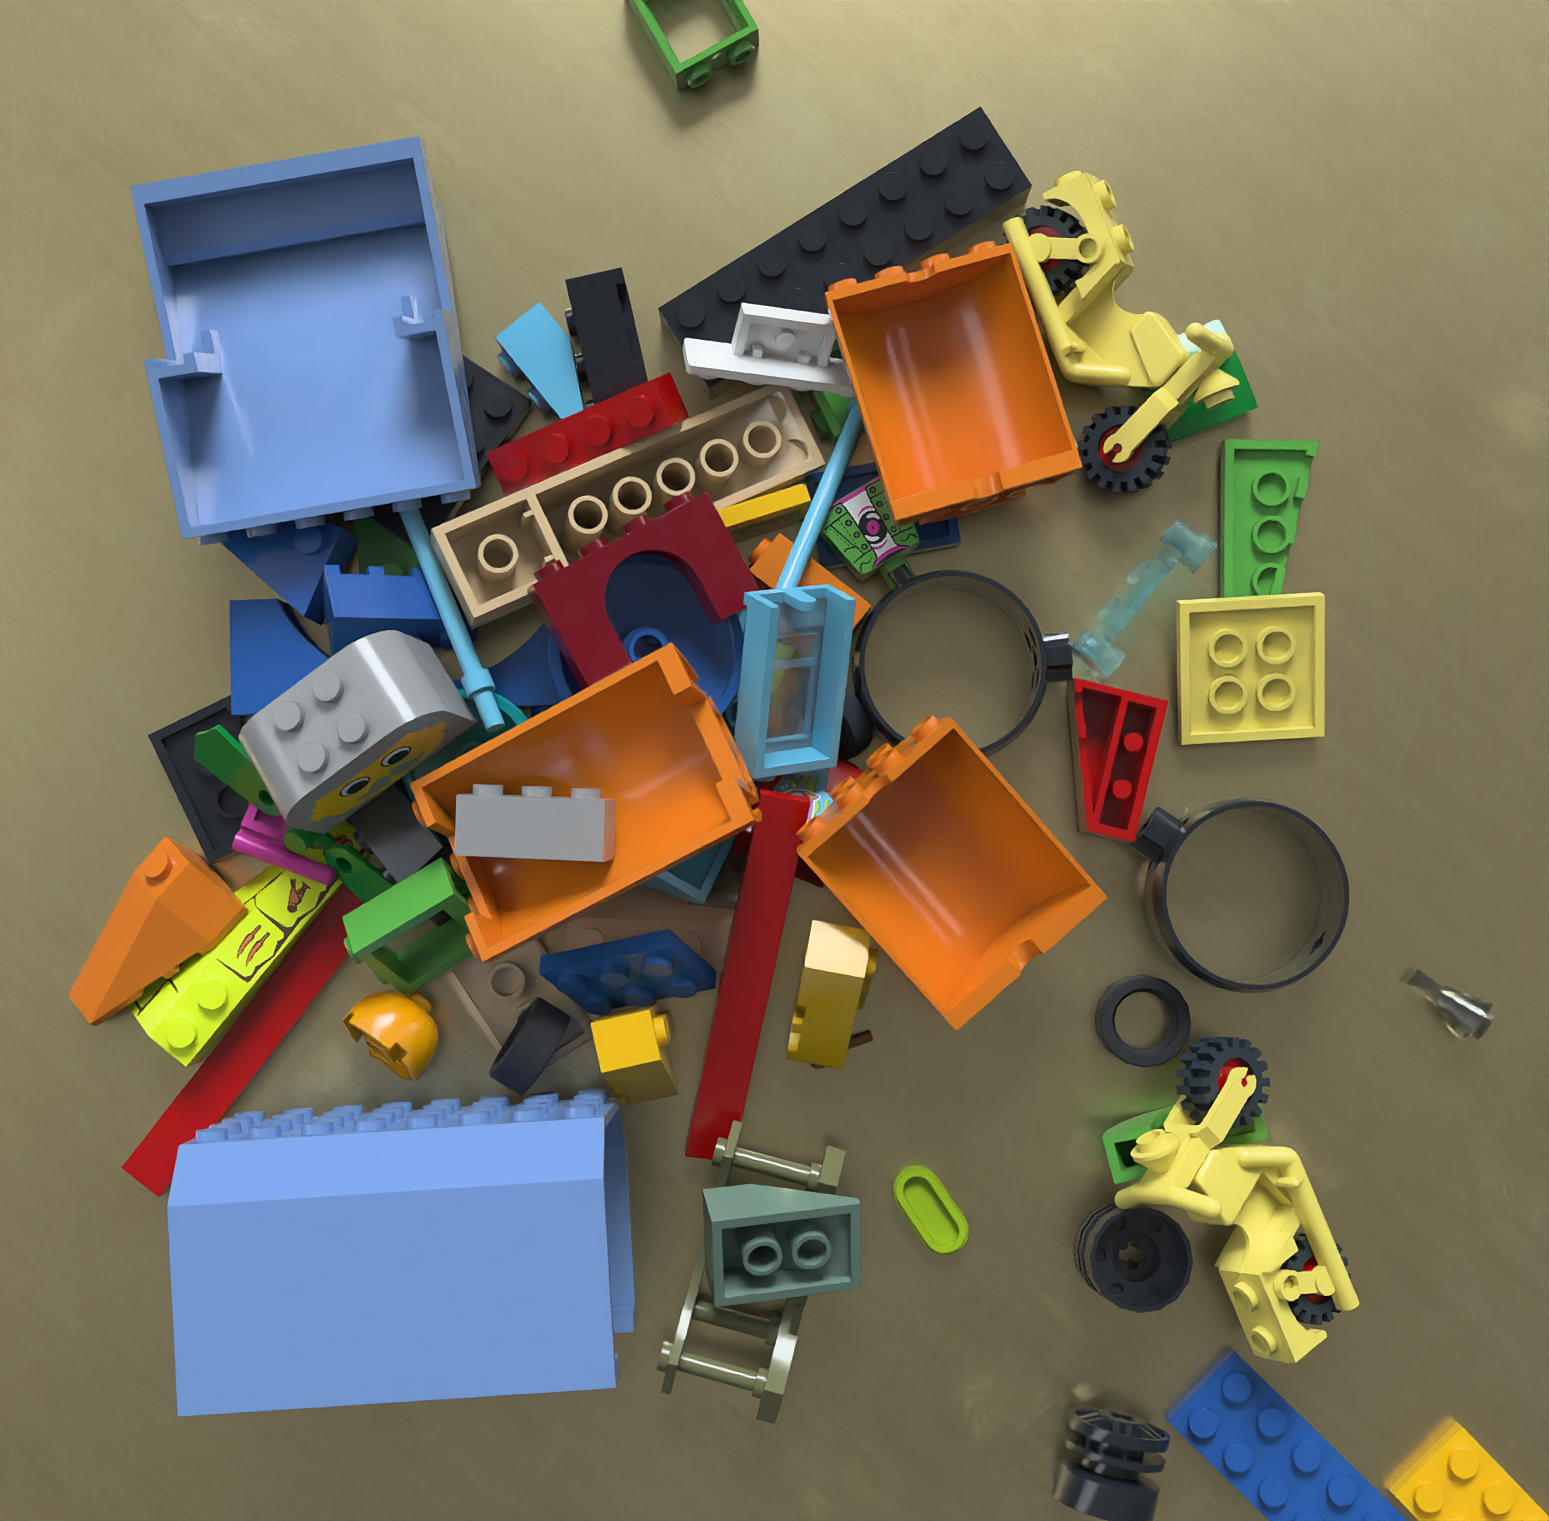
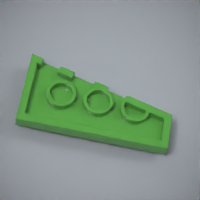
M1224 439L1221 442L1220 598L1281 594L1286 574L1285 566L1290 547L1294 543L1298 527L1296 523L1302 500L1306 496L1309 484L1308 476L1312 460L1316 456L1319 441Z

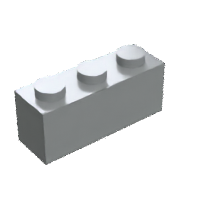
M473 784V793L456 795L454 855L592 862L614 859L616 799L601 798V789L571 788V797L552 796V787L522 786V795L503 794V785Z

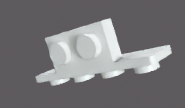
M742 303L731 344L691 338L684 339L682 350L686 372L689 374H695L705 379L726 378L741 380L751 385L772 384L791 387L798 391L818 390L837 393L844 397H855L843 359L830 357L836 335L829 315Z

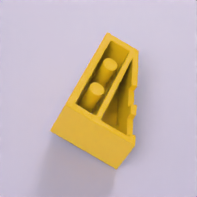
M812 920L801 968L786 1059L843 1069L857 1009H864L866 995L869 993L871 979L874 978L878 949L869 948L871 935L865 929Z
M658 1001L653 1002L649 1006H635L600 1015L590 1023L601 1073L609 1086L614 1087L616 1097L620 1096L623 1107L679 1094L668 1048L672 1039L675 1038L669 1010L660 1012Z

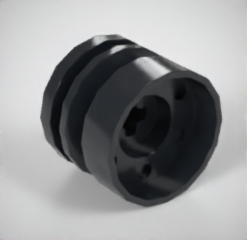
M1115 1202L1107 1203L1090 1213L1078 1232L1075 1255L1080 1274L1091 1289L1119 1308L1137 1313L1161 1310L1177 1300L1189 1283L1193 1266L1190 1241L1180 1224L1162 1211L1142 1204L1129 1209L1118 1208ZM1129 1243L1130 1246L1137 1248V1255L1131 1256L1125 1261L1119 1258L1118 1254L1119 1250L1127 1249Z
M1086 1407L1072 1408L1069 1411L1067 1424L1075 1431L1067 1432L1064 1435L1063 1444L1071 1451L1082 1456V1458H1062L1058 1462L1052 1490L1055 1499L1079 1512L1108 1521H1153L1160 1487L1155 1481L1141 1473H1157L1164 1470L1166 1460L1158 1453L1166 1452L1169 1449L1171 1436L1165 1430L1125 1412Z

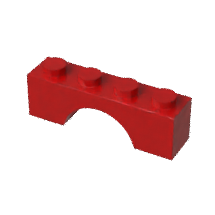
M669 372L486 452V455L504 495L507 497L688 418L689 415Z

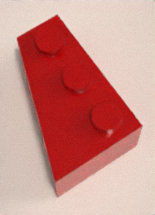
M1074 677L1072 681L1067 682L1079 832L1122 843L1135 842L1168 701Z

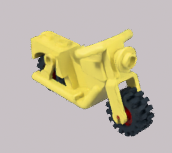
M1073 171L1058 178L1054 182L1055 187L1042 193L1045 201L1058 207L1071 205L1081 216L1088 231L1079 224L1080 221L1073 215L1058 208L1040 205V209L1030 207L1025 209V216L1022 217L1017 214L1014 218L1002 224L1004 229L1002 235L1007 237L1006 244L1012 242L1027 292L1031 296L1060 371L1066 379L1090 386L1159 389L1141 407L1130 405L1110 406L1105 408L1106 412L1102 414L1096 413L1091 418L1094 421L1091 426L1085 425L1082 431L1086 435L1084 442L1079 441L1078 450H1083L1084 455L1080 460L1082 466L1087 467L1088 472L1085 474L1090 480L1097 481V486L1112 490V492H1137L1139 489H1146L1152 486L1151 482L1155 479H1160L1164 474L1161 470L1164 465H1169L1171 457L1167 456V449H1172L1171 440H1167L1165 434L1184 414L1189 406L1188 403L1192 399L1195 405L1205 403L1207 410L1217 408L1235 399L1232 391L1240 386L1239 381L1218 369L1226 359L1232 356L1234 347L1226 333L1215 335L1200 323H1192L1187 327L1185 335L1201 351L1191 356L1163 316L1153 312L1133 314L1118 306L1113 293L1134 272L1132 270L1134 264L1129 254L1134 251V244L1126 227L1123 224L1117 225L1111 210L1117 204L1107 181H1100L1088 172ZM1090 265H1093L1085 275L1081 273L1084 266L1089 268ZM1075 281L1077 286L1073 289L1071 284ZM1072 290L1066 297L1064 292L1067 293L1068 291Z
M1239 1037L1200 1038V1042H1192L1188 1046L1191 1053H1183L1180 1061L1186 1064V1067L1177 1068L1176 1077L1183 1078V1085L1176 1086L1177 1094L1180 1097L1163 1123L1165 1131L1163 1129H1156L1144 1133L1136 1140L1137 1146L1130 1153L1135 1162L1147 1168L1139 1183L1118 1191L1115 1195V1204L1121 1209H1129L1141 1203L1174 1206L1185 1210L1191 1220L1197 1223L1224 1226L1237 1225L1238 1227L1234 1229L1217 1258L1214 1267H1219L1218 1271L1253 1354L1261 1358L1277 1360L1286 1364L1297 1363L1328 1337L1324 1330L1306 1328L1300 1323L1323 1325L1322 1321L1330 1322L1335 1319L1332 1312L1340 1313L1341 1311H1349L1359 1306L1360 1302L1351 1283V1273H1347L1345 1268L1349 1263L1347 1257L1340 1256L1343 1249L1334 1242L1301 1159L1294 1150L1281 1146L1251 1144L1218 1145L1224 1140L1231 1127L1247 1126L1253 1123L1251 1117H1259L1263 1112L1257 1104L1267 1103L1269 1095L1262 1093L1263 1086L1270 1087V1078H1262V1072L1268 1070L1266 1061H1257L1262 1053L1257 1047H1250L1252 1042L1246 1039H1239ZM1196 1121H1201V1124L1194 1125ZM1300 1224L1305 1233L1296 1232Z

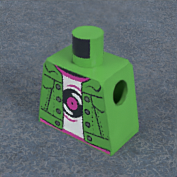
M877 476L831 505L819 535L857 579L863 581L879 571L890 590H892L902 582L916 576L904 556L918 547L920 543L919 535L914 523L904 527L894 525L880 476Z

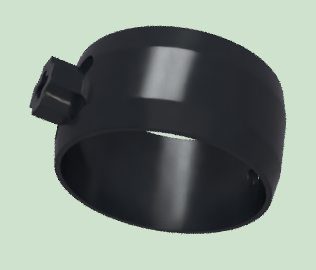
M938 570L917 575L889 591L875 605L865 620L856 642L854 655L851 657L854 695L861 702L865 713L871 721L874 732L885 743H889L894 748L906 738L897 733L880 715L867 687L864 661L867 641L872 630L892 607L902 600L924 591L956 589L981 596L999 607L1012 620L1025 642L1030 661V687L1024 707L1015 723L1000 739L988 746L979 748L987 758L1011 744L1029 726L1042 703L1047 684L1073 680V657L1068 632L1042 634L1037 620L1025 603L1003 584L984 575L963 570Z
M1257 797L1234 798L1197 808L1180 820L1161 807H1156L1138 830L1135 842L1130 845L1131 849L1150 861L1145 879L1144 901L1148 922L1156 941L1167 957L1178 968L1202 983L1240 993H1263L1282 989L1298 982L1313 972L1329 956L1341 937L1349 910V883L1344 863L1327 834L1313 820L1291 806ZM1231 809L1249 810L1264 814L1290 829L1301 840L1311 855L1320 883V908L1312 934L1300 952L1279 969L1264 976L1245 980L1224 979L1196 962L1176 936L1167 908L1168 875L1180 846L1203 822Z

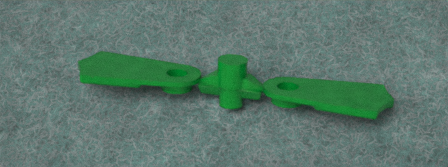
M217 725L207 731H200L195 735L194 759L262 812L271 816L281 815L242 746L221 725ZM288 826L289 830L283 836V841L288 849L297 854H303L309 847L323 850L326 853L327 865L336 870V876L363 903L393 887L383 876L380 868L377 869L366 861L356 848L349 845L333 846L336 838L329 832L322 834Z

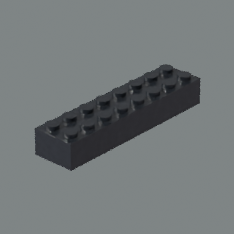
M980 106L659 307L661 323L683 356L682 347L686 338L731 344L742 303L829 315L824 294L828 292L830 285L850 278L856 279L857 284L873 280L876 273L894 266H902L905 273L916 272L921 269L920 263L925 259L947 253L1025 204L1032 184ZM695 375L710 400H713L741 382V380L726 378L705 379Z

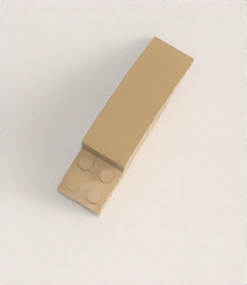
M769 384L431 529L430 544L472 630L534 603L527 591L532 584L538 582L533 573L559 559L564 567L581 559L577 550L602 536L607 544L624 536L620 527L647 513L650 521L664 515L667 511L663 504L686 491H690L693 498L707 492L716 509L720 510L780 491L824 467L826 463L789 387Z

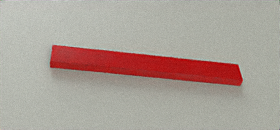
M760 789L759 802H757L756 808L759 807L762 812V820L753 825L685 1144L686 1157L712 1160L718 1138L728 1139L733 1120L742 1121L799 859L797 847L801 840L796 836V833L807 822L811 803L809 797Z
M344 883L121 1167L156 1196L164 1195L172 1184L179 1145L196 1138L197 1130L209 1129V1125L221 1122L350 955L344 944V939L348 935L342 917L364 903Z

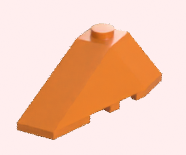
M165 836L133 872L68 996L91 1025L97 1027L139 999L146 986L161 976L169 979L180 971L179 964L197 952L205 955L217 947L249 909L202 856Z

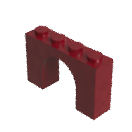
M686 491L663 504L667 511L664 515L650 521L647 513L621 526L620 528L624 536L607 544L602 536L578 549L577 551L581 559L564 567L559 559L533 573L538 582L532 584L527 591L582 690L632 664L629 655L608 618L605 608V589L608 579L615 567L623 560L647 555L659 557L676 566L689 582L711 625L747 607L743 604L744 592L760 591L707 492L693 498L690 491Z

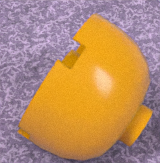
M395 990L376 991L363 997L340 1021L342 1028L356 1043L362 1036L364 1037L363 1041L370 1048L368 1054L405 1080L412 1078L414 1082H417L437 1053L439 1044L437 1025L428 1014L433 1007L415 991L410 992L406 996Z

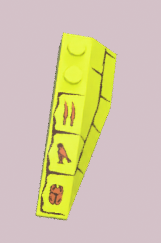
M348 819L343 820L328 831L336 838L333 846H352L362 854L365 860L371 855L355 840L353 833L356 829ZM309 847L303 854H299L327 865L326 853L321 849ZM270 865L234 892L249 911L217 947L205 955L197 952L179 964L180 971L169 979L161 976L146 986L142 996L128 1005V1007L147 1035L185 1067L202 1062L268 981L340 889L343 882L336 876L333 883L324 885Z

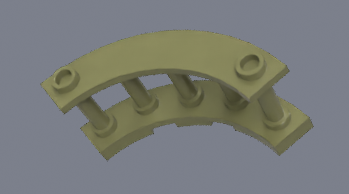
M733 1120L728 1139L718 1138L711 1166L720 1168L715 1188L727 1187L731 1167L734 1166L806 1186L805 1191L836 1194L846 1153L845 1150L827 1146L822 1165L812 1163V1166L809 1167L737 1147L742 1122ZM703 1233L674 1343L664 1341L659 1357L657 1370L665 1372L661 1393L671 1394L676 1373L681 1371L753 1391L752 1397L761 1399L756 1419L775 1424L784 1395L798 1337L797 1333L808 1295L786 1298L782 1317L772 1315L771 1320L722 1306L715 1307L714 1304L697 1300L705 1271ZM691 1319L766 1339L765 1345L774 1347L769 1368L759 1367L757 1372L683 1351Z

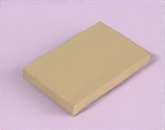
M538 938L491 963L479 961L472 955L443 973L496 1055H498L504 1042L525 1010L537 997L543 998L568 1014L571 1018L560 1044L544 1069L593 1039L590 1024L592 1021L583 1008L539 974L541 956L548 954Z

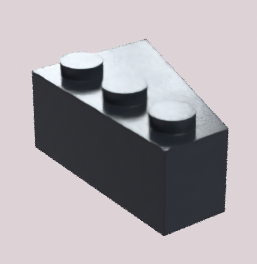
M622 267L566 279L565 283L571 308L564 309L570 337L578 336L582 351L581 354L574 355L581 383L589 381L593 398L585 400L586 408L647 382L648 377Z
M402 778L346 818L356 829L353 833L355 840L367 852L375 853L384 865L380 869L381 873L393 886L441 857L452 867L450 854L454 852L448 837L432 829L424 828L413 812L412 800L405 789Z

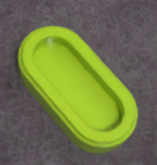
M918 1164L909 1165L900 1170L893 1181V1195L896 1203L925 1246L930 1251L939 1255H950L959 1251L967 1241L968 1224L936 1174L930 1168Z

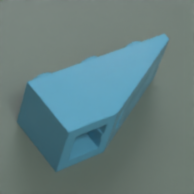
M538 302L495 337L502 349L496 356L513 378L521 373L532 386L526 393L542 414L551 410L561 420L585 409L581 383L575 362L574 349L569 337L543 305Z

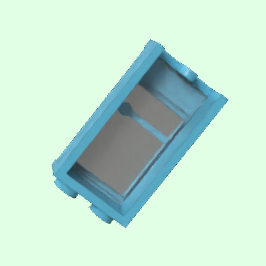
M829 584L744 592L743 604L747 606L734 740L752 780L768 782L774 780L778 775L791 773L813 775L818 769L837 767L856 599Z

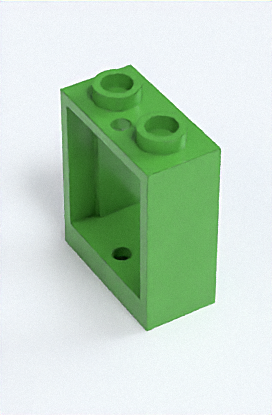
M627 0L677 90L688 85L694 88L704 84L714 75L715 70L728 63L737 65L746 61L754 54L755 48L759 47V28L743 0H720L737 33L680 63L647 3L653 0Z
M441 857L344 915L342 919L348 935L344 939V944L349 955L356 963L361 964L363 962L370 967L381 983L384 985L390 983L403 995L409 994L471 957L473 954L466 940V935L470 931L464 916L471 913L468 898L472 895L466 881L460 879L453 867ZM442 910H445L453 918L397 952L386 945Z

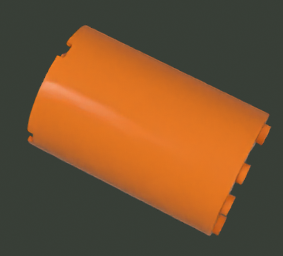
M672 642L410 783L416 799L412 802V809L416 818L424 828L432 829L448 837L454 852L450 854L452 867L459 878L466 881L472 895L468 898L471 913L464 916V919L470 931L466 935L467 944L477 960L491 963L762 820V812L759 807L754 810L751 809V805L759 802V797L745 761L727 724L711 696L708 697L706 692L694 683L699 680L698 675ZM473 784L503 785V794L522 795V786L552 787V796L571 797V788L601 789V798L616 799L614 859L605 862L456 856L454 855L456 795L473 793Z

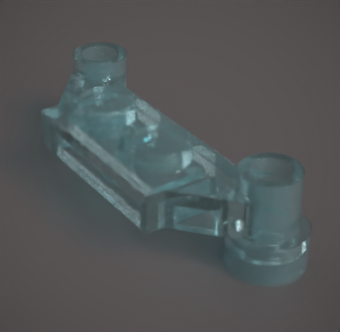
M1177 517L1159 539L1165 544V547L1151 562L1147 561L1144 557L1140 560L1125 579L1131 584L1121 599L1113 594L1095 615L1102 622L1093 632L1086 628L1071 645L1072 654L1089 667L1087 672L1101 684L1112 675L1127 656L1125 652L1112 643L1113 640L1174 566L1179 562L1194 574L1215 550L1218 543L1206 533L1202 532L1199 535Z

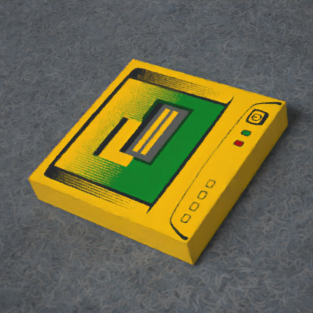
M802 483L717 511L734 543H738L802 523L810 507L811 499L806 485Z

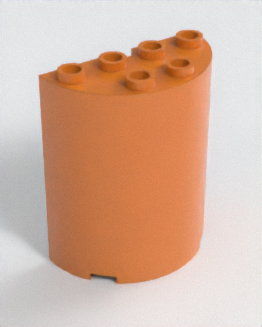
M994 241L983 242L969 248L966 251V255L951 259L947 253L938 254L920 263L922 270L913 273H905L902 266H894L874 275L875 279L857 284L854 278L841 280L830 285L828 292L824 294V300L894 525L904 527L917 521L919 525H924L990 508L1026 495V488L1054 484L1083 467L1012 242L996 246Z
M931 714L919 722L910 732V736L894 748L889 743L878 748L866 760L869 768L856 780L852 776H848L832 789L829 797L833 802L820 816L816 815L811 818L796 833V836L801 840L797 847V853L957 1032L1017 979L1027 963L1038 955H1044L1108 897L951 717H943L937 720Z

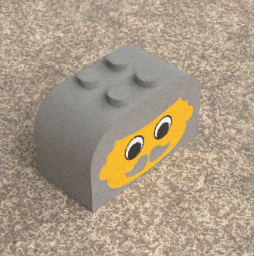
M387 630L363 637L340 650L256 713L244 725L238 740L286 824L292 828L326 834L465 732L477 721L431 646L400 631Z

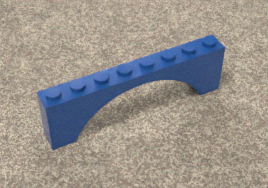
M279 599L229 600L231 715L247 718V722L256 713L331 658L310 637L296 617L291 605ZM545 622L515 652L499 663L487 668L496 687L493 693L508 699L520 710L531 709V717L562 702L550 673L548 661L550 631ZM461 679L452 681L457 690L464 689Z

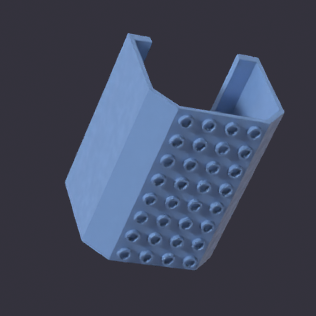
M589 1089L578 1091V1095L573 1096L574 1099L559 1100L558 1092H542L529 1094V1098L523 1099V1103H510L509 1095L481 1097L479 1102L473 1103V1106L461 1107V1099L450 1098L433 1100L431 1105H425L423 1109L412 1110V1102H391L382 1104V1108L373 1109L372 1113H363V1105H344L333 1107V1111L323 1112V1116H314V1108H297L284 1110V1114L274 1115L272 1119H265V1111L236 1113L234 1114L235 1117L222 1119V1123L209 1125V1129L197 1130L196 1138L179 1145L167 1204L178 1417L616 1388L620 1377L619 1354H615L614 1333L634 1332L637 1324L627 1148L620 1096L608 1097L607 1089Z

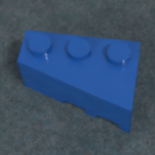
M295 520L276 523L277 533L248 538L246 528L227 531L229 541L221 542V544L302 616L322 626L325 619L323 612L324 565H339L340 574H344L358 538L342 527L327 521L323 525L296 529Z
M324 565L323 612L332 656L363 637L387 630L400 631L428 643L431 648L443 647L444 649L452 650L453 646L422 568H411L409 571L410 576L384 575L383 567L368 566L366 575L340 574L339 565ZM451 588L471 641L476 642L478 627L471 630Z

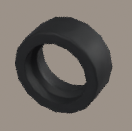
M1144 974L1125 976L1111 984L1099 999L1095 1014L1097 1034L1105 1048L1121 1061L1143 1068L1162 1065L1177 1056L1188 1040L1191 1027L1189 1006L1180 991L1166 980ZM1148 992L1155 994L1164 1001L1169 1009L1171 1018L1169 1032L1162 1042L1152 1048L1139 1049L1131 1047L1120 1038L1116 1031L1114 1018L1117 1007L1123 999L1133 993Z
M537 997L525 1010L507 1037L492 1064L489 1076L519 1095L526 1093L544 1070L560 1044L569 1026L570 1016L543 998Z

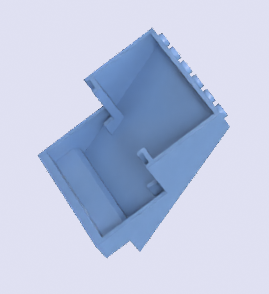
M419 136L130 186L167 360H144L182 539L198 537L199 546L229 541L227 531L246 528L249 538L277 533L276 523L295 520L296 529L326 524L324 515L343 511L346 521L374 516L372 506L392 503L393 512L421 508L422 497L440 494L442 504L471 499L469 489L478 488L481 486L442 207L435 199L425 142Z

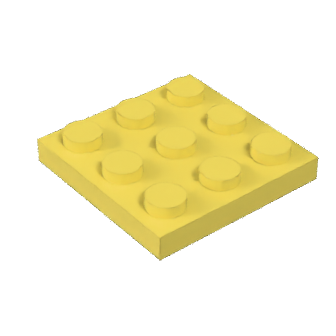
M1313 592L1176 600L1178 741L1181 745L1325 737L1324 594Z

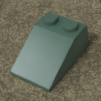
M758 1184L702 1189L705 1269L715 1307L861 1289V1221L858 1198Z

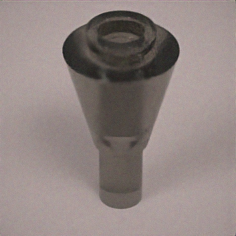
M1419 968L1414 971L1407 981L1408 985L1432 1001L1431 1004L1463 1042L1470 1036L1479 1040L1495 1019V1016L1489 1013L1493 1003L1448 985L1443 986Z

